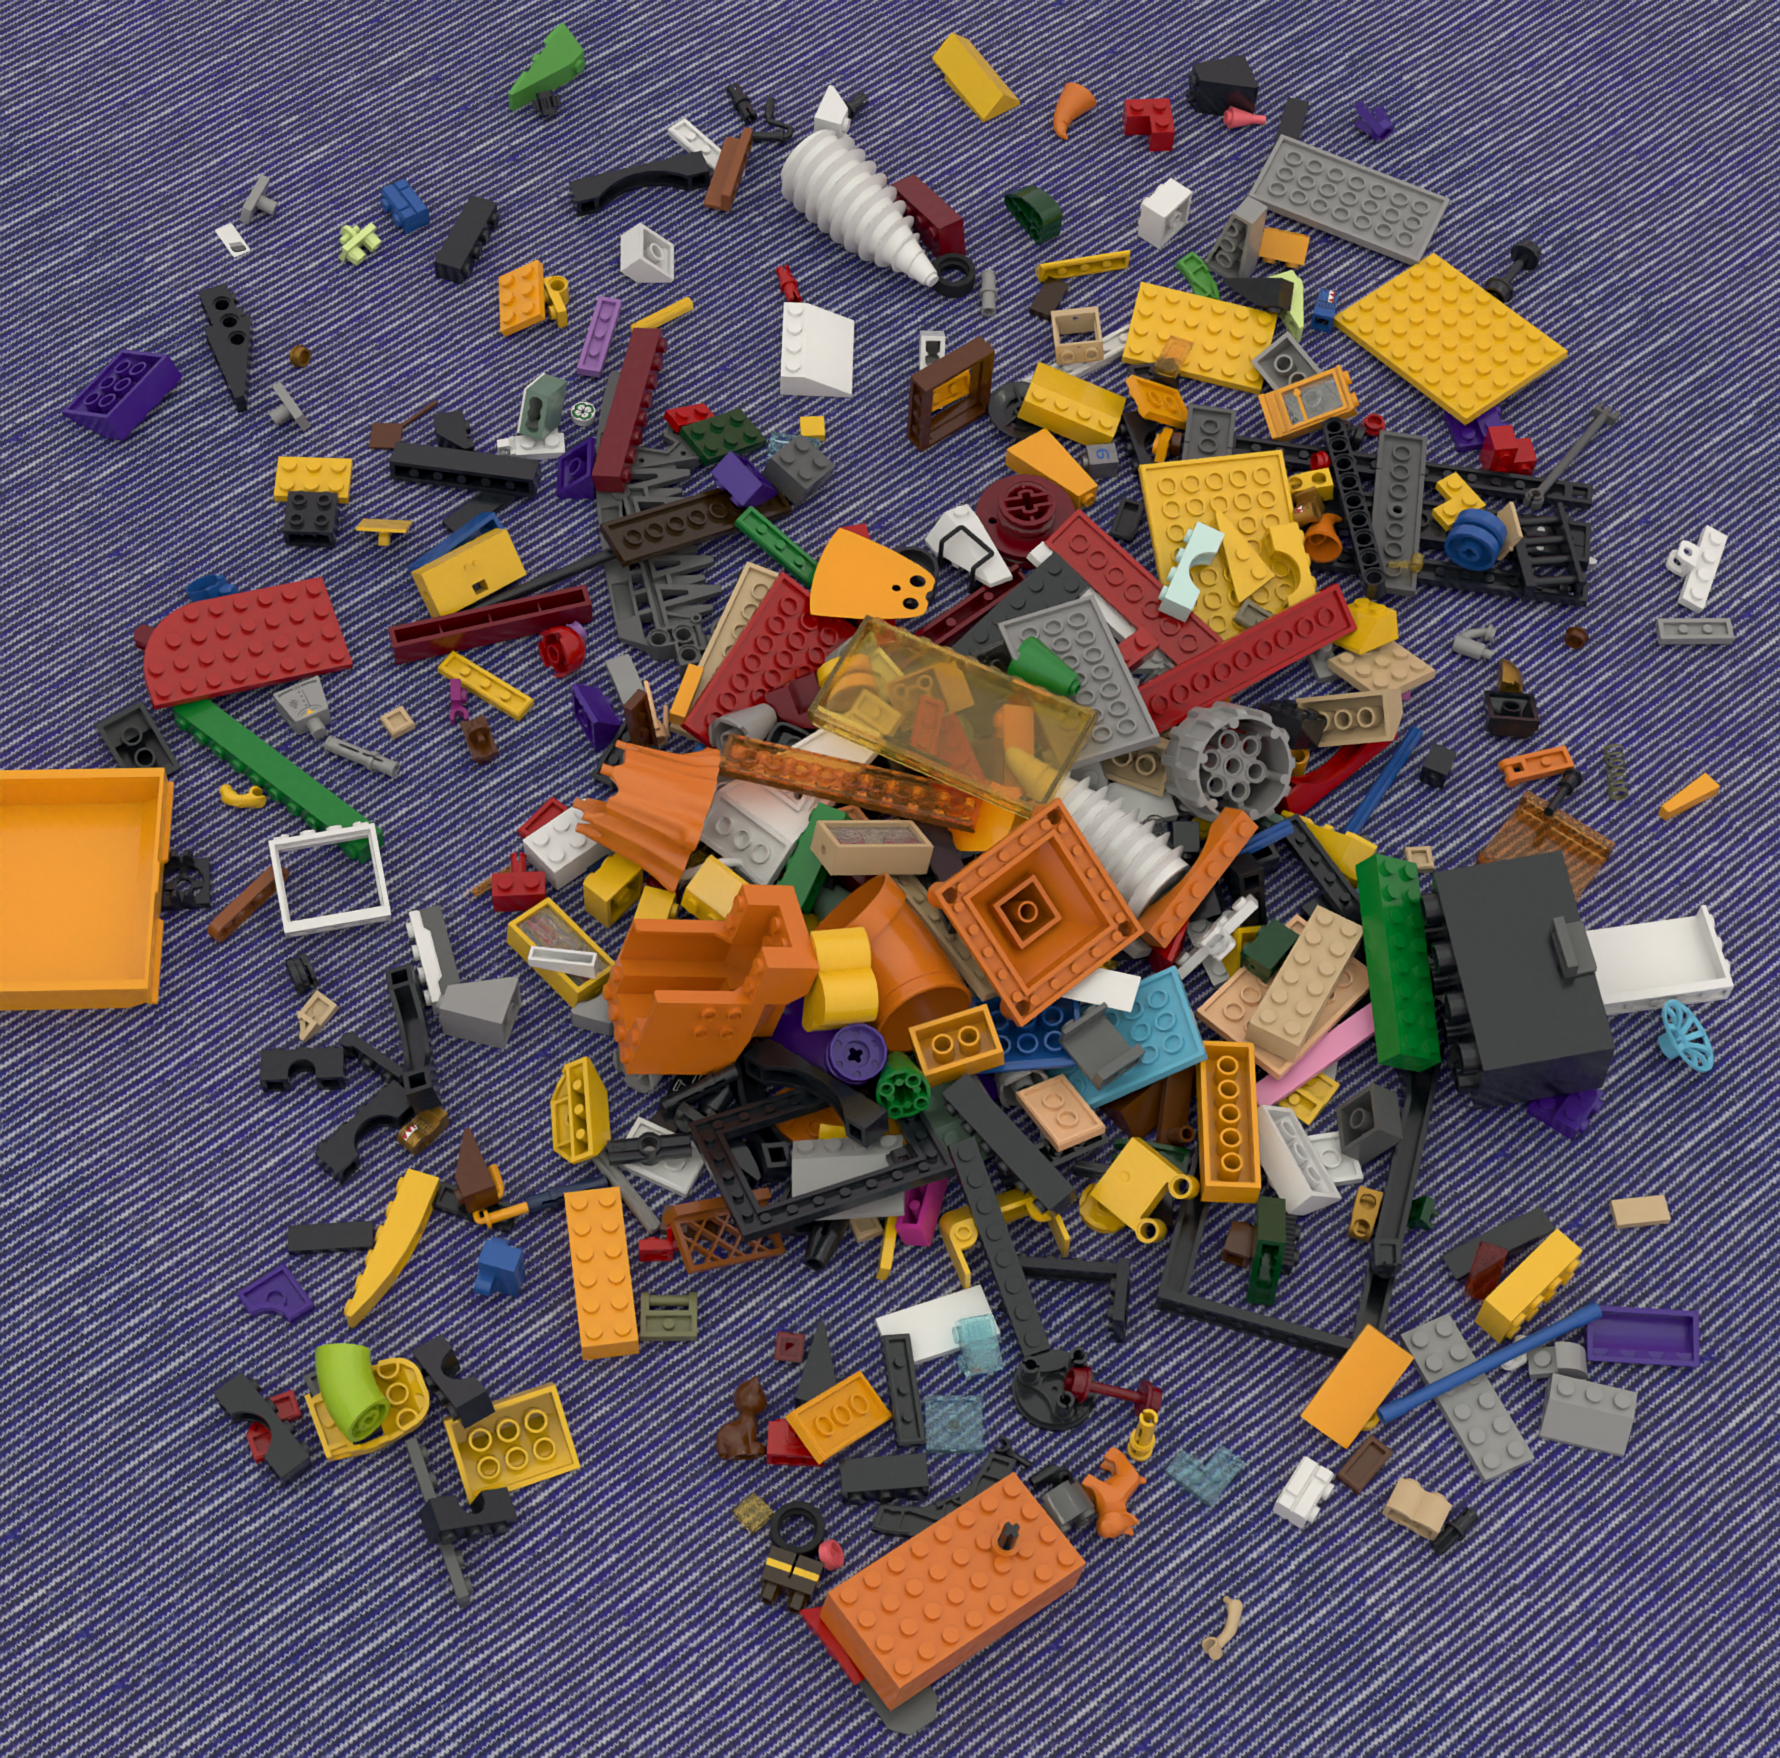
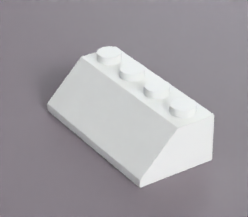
M1260 1105L1257 1108L1260 1166L1266 1172L1268 1183L1275 1189L1279 1198L1286 1199V1212L1292 1215L1304 1216L1341 1200V1195L1293 1109Z

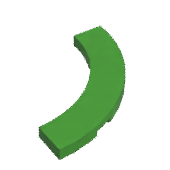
M1191 251L1176 262L1175 268L1187 279L1195 295L1220 300L1216 281L1213 280L1208 266L1194 251Z

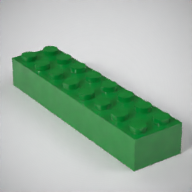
M1374 854L1356 864L1355 868L1378 1064L1421 1072L1440 1063L1441 1056L1425 927L1420 909L1417 863Z

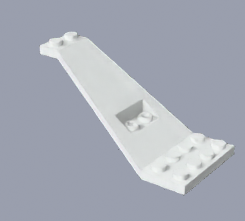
M863 690L850 712L720 788L714 796L706 815L700 840L724 858L741 859L745 865V871L760 885H773L796 849L800 834L805 832L809 824L808 819L811 811L817 807L819 802L832 807L892 740L906 717L869 691ZM784 778V783L780 786V782ZM803 792V796L799 799V794Z

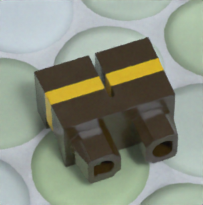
M772 1545L761 1577L762 1590L760 1601L770 1606H775L779 1594L787 1596L789 1600L786 1610L800 1615L798 1612L801 1609H805L807 1604L811 1605L816 1588L824 1574L825 1563L799 1555L797 1560L796 1553Z

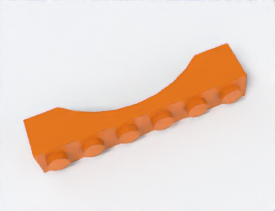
M1228 807L1222 810L1210 826L1205 846L1189 872L1171 891L1147 907L1140 916L1138 922L1145 931L1140 937L1148 945L1164 949L1168 946L1258 829V826L1243 810Z

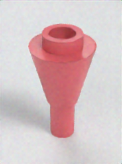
M1230 106L1224 112L1223 121L1227 128L1231 129L1251 124L1264 125L1266 116L1252 115V113Z

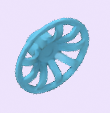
M1674 999L1666 1001L1662 1008V1018L1666 1033L1658 1037V1043L1662 1052L1669 1059L1681 1056L1696 1071H1709L1712 1069L1714 1057L1709 1038L1701 1023L1683 1003ZM1673 1006L1675 1008L1676 1014L1670 1007ZM1683 1012H1684V1013L1687 1015V1018H1686V1020L1684 1021V1023L1682 1024ZM1667 1014L1672 1018V1024L1668 1023ZM1694 1023L1698 1031L1686 1035L1687 1030ZM1702 1037L1705 1045L1690 1043V1041ZM1698 1051L1704 1052L1707 1055V1059ZM1686 1055L1691 1056V1061L1686 1057ZM1697 1058H1699V1059L1701 1060L1702 1066H1698V1065H1697V1064H1698V1059H1697Z

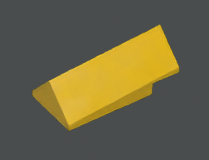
M951 32L932 57V61L945 74L944 81L984 123L1020 105L1018 98L968 39Z

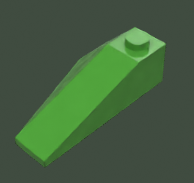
M560 23L547 36L544 41L546 46L540 55L536 53L533 56L530 70L528 72L523 71L509 91L510 110L514 111L537 99L535 93L554 90L571 81L578 73L584 70V50L565 24Z

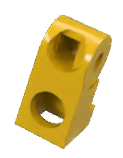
M1329 468L1303 472L1288 477L1292 503H1297L1294 498L1295 493L1313 486L1316 487L1323 501L1333 499L1334 485Z

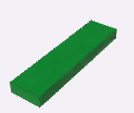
M750 505L735 521L734 525L809 589L812 586L818 562Z

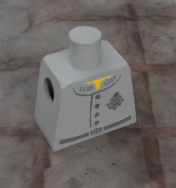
M318 675L273 694L277 711L297 735L310 731L313 738L318 739L327 733L324 725L330 723L331 718Z

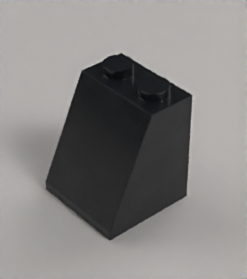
M1244 55L1193 64L1192 72L1189 74L1190 85L1189 90L1186 91V99L1192 105L1194 112L1224 116V112L1230 106L1254 115L1259 86Z

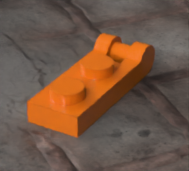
M1565 745L1506 758L1498 763L1501 773H1504L1506 776L1504 780L1509 788L1523 782L1562 774L1567 769L1574 768L1575 766ZM1514 768H1520V771L1515 772Z

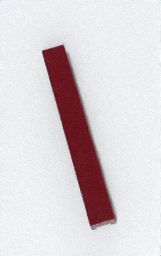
M1016 563L1009 568L1013 580L991 588L984 585L885 653L887 657L904 674L908 669L923 663L928 657L935 656L942 651L947 652L1026 578L1019 570L1020 566Z

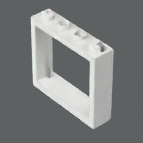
M359 821L353 823V827L347 828L335 825L327 827L326 831L317 833L315 830H305L300 832V836L289 837L288 834H282L280 837H274L273 840L268 841L285 938L391 920L390 905L374 823H361ZM368 838L380 906L291 922L279 853Z

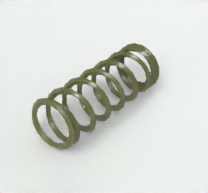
M1610 744L1604 748L1605 763L1607 764L1605 767L1608 779L1607 785L1609 786L1608 797L1613 800L1625 799L1629 794L1628 789H1626L1628 784L1623 782L1627 779V776L1623 775L1626 769L1621 767L1625 765V761L1622 760L1625 755L1622 753L1624 747L1620 744ZM1611 747H1621L1620 752H1607ZM1622 754V756L1618 758L1609 757L1611 755ZM1616 761L1623 762L1621 765H1611V763ZM1615 769H1623V770H1624L1623 772H1619V773L1611 772L1612 770H1615ZM1618 776L1624 777V779L1622 780H1613L1612 778ZM1617 784H1625L1624 787H1612ZM1615 791H1624V792H1626V793L1623 794V795H1614V794H1612V792H1615Z

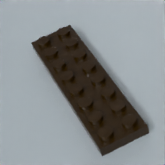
M716 488L601 523L599 531L622 567L741 531L734 523L747 508L744 506L739 508L730 499L732 494L727 489L723 491L720 488ZM780 491L775 497L755 507L769 521L789 516L793 510Z

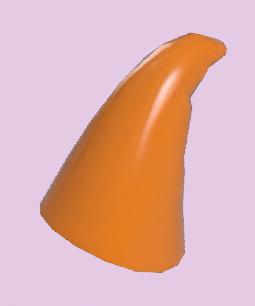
M1066 83L1058 99L1053 115V129L1056 135L1064 140H1068L1066 131L1071 122L1097 105L1092 93L1084 86L1077 83Z
M1325 513L1319 522H1312L1305 532V542L1303 544L1305 553H1308L1310 559L1314 562H1332L1341 554L1343 546L1333 526L1335 523L1343 520L1340 516L1333 513Z

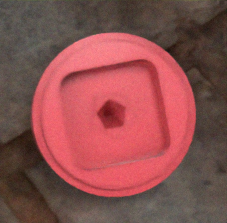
M830 1539L819 1545V1557L821 1562L825 1563L824 1567L827 1570L832 1571L843 1566L844 1554L841 1546L835 1540Z

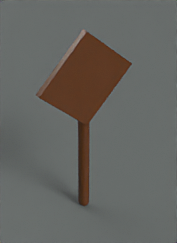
M434 400L403 423H373L369 449H394L396 442H401L403 428L436 406L438 401Z

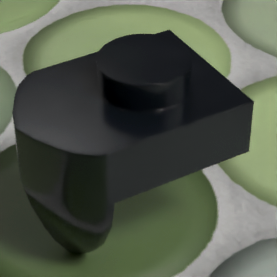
M1373 1238L1370 1240L1371 1269L1374 1274L1383 1279H1388L1398 1274L1403 1269L1401 1239Z

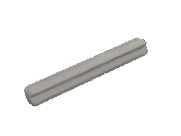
M604 1149L597 1156L590 1158L600 1172L605 1175L612 1187L620 1186L621 1199L646 1231L651 1235L659 1231L661 1222L616 1165L609 1166L608 1154Z

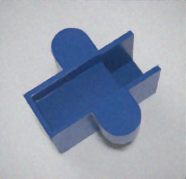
M493 1236L491 1241L486 1240L478 1259L479 1272L475 1280L473 1292L491 1297L493 1291L518 1297L526 1276L523 1250L511 1247L510 1240Z

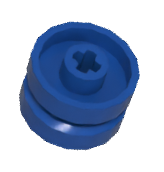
M1475 508L1462 510L1457 514L1452 529L1445 540V552L1453 562L1461 567L1475 571L1487 570L1495 564L1500 549L1506 540V526L1498 517L1488 511Z

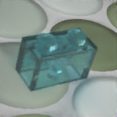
M993 1313L955 1321V1327H952V1334L955 1344L959 1343L961 1355H958V1365L960 1371L965 1372V1377L1004 1370Z

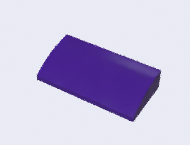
M1598 1305L1602 1311V1317L1583 1326L1586 1361L1699 1368V1311Z

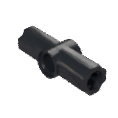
M645 1132L637 1138L607 1141L609 1166L632 1163L653 1166L661 1160L692 1157L689 1132L666 1135ZM650 1146L654 1147L655 1150L645 1151L644 1148Z

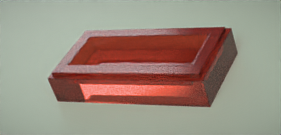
M1480 1240L1463 1292L1465 1295L1485 1300L1496 1289L1508 1249Z

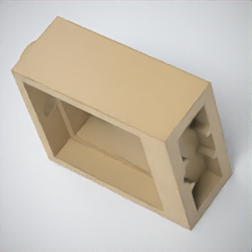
M1098 306L1051 311L1056 365L1104 360ZM1094 331L1095 340L1060 344L1059 335Z

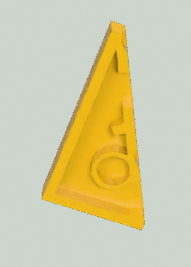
M1218 510L1214 515L1216 519L1215 526L1216 530L1225 534L1221 549L1225 565L1229 569L1230 583L1233 584L1236 596L1234 598L1235 603L1238 606L1246 598H1249L1271 581L1275 574L1223 512Z

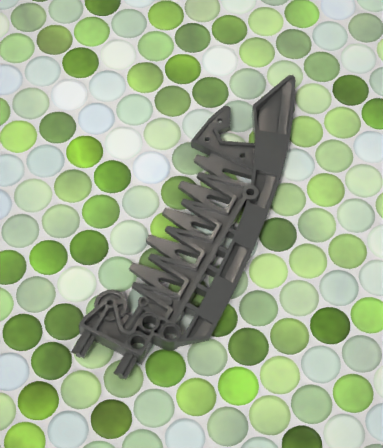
M613 370L609 375L603 397L597 431L596 457L620 377V373L616 370ZM668 423L663 439L671 445L670 448L660 450L638 446L636 450L637 461L631 468V480H651L627 484L625 493L596 491L599 527L601 523L623 517V510L625 516L648 508L686 498L679 497L682 496L681 488L662 487L690 479L691 475L688 468L699 467V457L679 433L675 435L676 432ZM600 532L602 550L610 548ZM693 545L638 562V569L630 571L629 565L622 567L617 558L604 563L610 602L619 640L648 653L649 657L655 661L675 659L680 680H683L689 663L696 666L699 665L721 618L719 616L712 622L711 635H705L702 630V616L714 612L713 605L692 604L722 595L721 585H700L706 582L705 575L685 574L713 566V556L694 555L698 553L697 545ZM664 566H674V567L667 568V569L660 570V571H657V572H656V569H659V568H661V567H664ZM633 583H642L643 589L634 591ZM673 595H684L681 597L663 601V599ZM647 602L648 608L638 611L637 603ZM652 622L654 629L645 638L641 623Z

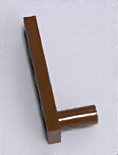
M638 689L623 706L631 744L659 750L648 695L645 691Z
M1194 1065L1163 1078L1156 1143L1185 1148V1143L1191 1142L1195 1137L1193 1128L1187 1126Z

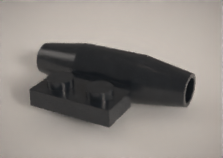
M792 1181L787 1182L780 1201L792 1198ZM850 1219L812 1221L779 1233L792 1237L808 1235L804 1264L811 1270L823 1271L840 1246Z

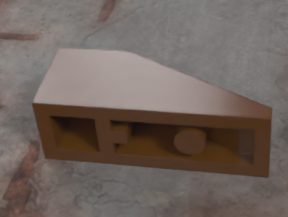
M470 1127L465 1128L463 1132L455 1174L458 1188L453 1190L458 1205L464 1204L468 1214L500 1203L495 1184Z

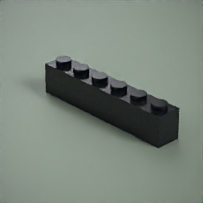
M396 442L389 460L391 479L530 498H535L541 481L540 460Z
M965 1073L942 1093L945 1101L943 1107L951 1117L958 1116L962 1121L960 1125L970 1137L975 1135L980 1140L978 1143L979 1147L987 1156L992 1154L998 1160L996 1165L1003 1174L1007 1176L1010 1173L1016 1180L1014 1185L1023 1195L1028 1193L1034 1199L1032 1204L1041 1215L1047 1213L1053 1219L1077 1199L1074 1187L968 1073Z

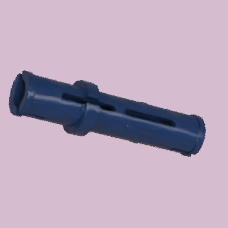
M601 1174L600 1176L555 1189L553 1186L548 1187L545 1192L525 1196L524 1202H527L528 1214H531L532 1212L549 1207L553 1209L559 1208V1204L565 1203L564 1193L609 1187L605 1175Z

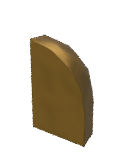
M1501 658L1498 669V691L1523 693V679L1520 670L1513 662Z

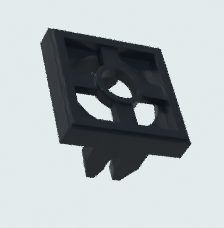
M187 849L183 851V857H179L176 850L172 851L169 855V861L164 864L161 911L211 907L209 857L194 859L193 853ZM188 869L198 871L203 880H192V878L188 877ZM179 870V877L174 882L164 883L169 873ZM181 881L191 883L190 889H185L184 892L177 890L176 887ZM194 889H201L200 892L194 896ZM172 891L170 897L165 892Z

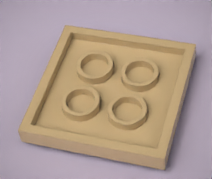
M1391 641L1361 655L1348 650L1328 660V668L1361 692L1401 688L1402 694L1434 679L1436 671L1395 641Z

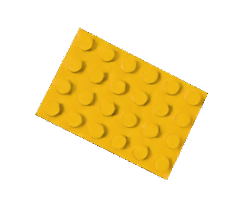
M1141 282L1121 362L1137 365L1174 359L1182 377L1260 395L1264 377L1251 361L1271 345L1277 315Z

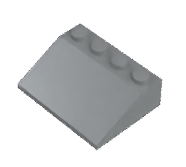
M903 1135L881 1136L867 1149L850 1138L793 1141L792 1197L889 1167L886 1155L891 1150L905 1146ZM906 1157L900 1158V1163L906 1161ZM905 1191L818 1220L904 1216Z

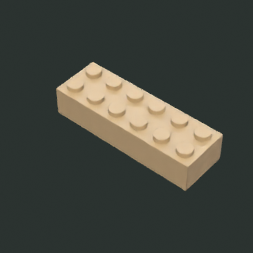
M1317 905L1251 1018L1245 1040L1294 1063L1361 944L1363 938L1362 926Z

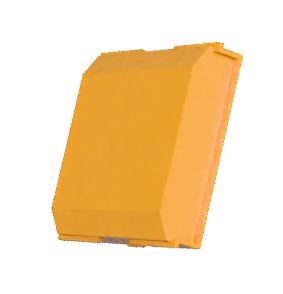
M165 768L0 770V1011L131 1008L144 1003L158 1004L164 921L160 919L164 864L169 861L174 782H168Z

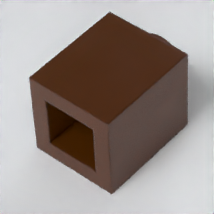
M1233 1220L1221 1255V1261L1247 1269L1252 1254L1253 1225Z

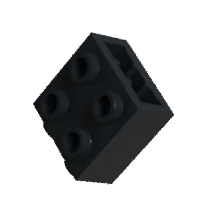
M288 491L283 526L285 545L335 548L340 515L338 493L328 491Z

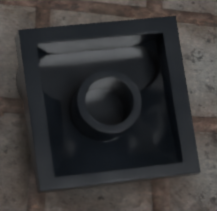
M1484 690L1485 729L1492 736H1513L1526 739L1533 736L1535 731L1539 729L1540 719L1534 694Z

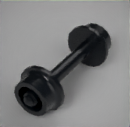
M1524 240L1520 244H1516L1511 249V258L1514 261L1512 267L1503 278L1498 276L1490 277L1486 281L1484 290L1503 304L1512 300L1514 289L1510 283L1521 269L1533 270L1538 266L1541 256L1539 246L1530 240Z

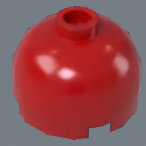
M565 626L552 627L540 633V636H543L542 641L538 642L540 657L546 668L551 665L557 672L552 675L563 678L580 669L586 656V643L579 633Z

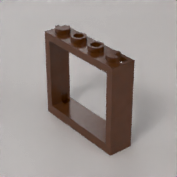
M980 335L911 375L906 437L920 452L925 451L988 413L995 350ZM971 368L969 396L931 418L933 390Z

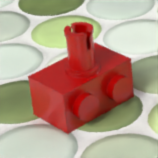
M517 852L510 855L511 873H492L494 912L528 911L547 898L545 871L527 872V855L525 853L519 852V862L517 861Z
M787 1419L769 1421L767 1464L824 1467V1462L820 1465L816 1462Z

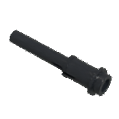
M1570 768L1563 773V779L1557 785L1559 786L1557 787V792L1544 809L1546 816H1552L1564 798L1570 796L1575 787L1581 785L1583 776L1578 769Z

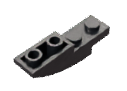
M683 1101L676 1110L673 1122L683 1132H689L687 1123L705 1118V1116ZM711 1110L706 1117L715 1115L716 1113L713 1110ZM740 1136L726 1140L751 1190H757L761 1174L750 1150Z

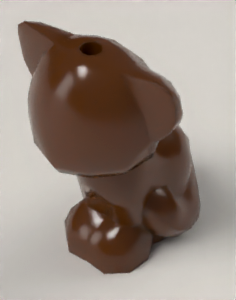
M756 1375L749 1380L742 1381L735 1389L733 1404L737 1412L740 1413V1416L736 1420L722 1425L717 1434V1452L719 1457L726 1461L752 1460L767 1454L765 1446L756 1441L757 1420L755 1416L766 1411L768 1404L765 1391L761 1384L758 1383V1376Z

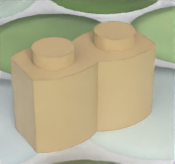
M1399 1478L1382 1514L1392 1521L1410 1528L1418 1535L1434 1541L1444 1524L1452 1504L1440 1493L1425 1491L1421 1488L1420 1483L1414 1479Z

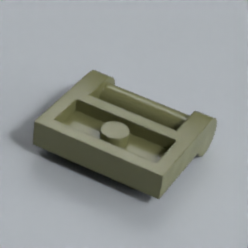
M641 1292L640 1341H697V1292H689V1295H650V1292ZM650 1306H689V1310L649 1309Z

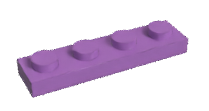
M603 296L598 297L577 365V374L601 378L621 312L622 300Z

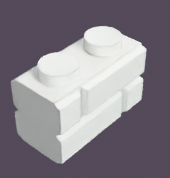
M1307 1456L1303 1457L1277 1499L1273 1508L1274 1513L1284 1519H1288L1289 1522L1299 1528H1303L1307 1521L1313 1523L1321 1509L1317 1506L1321 1498L1327 1500L1335 1486L1331 1484L1334 1476L1333 1472L1323 1466H1319L1318 1463Z

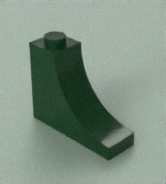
M1258 1197L1254 1213L1253 1244L1246 1303L1274 1306L1286 1246V1199Z

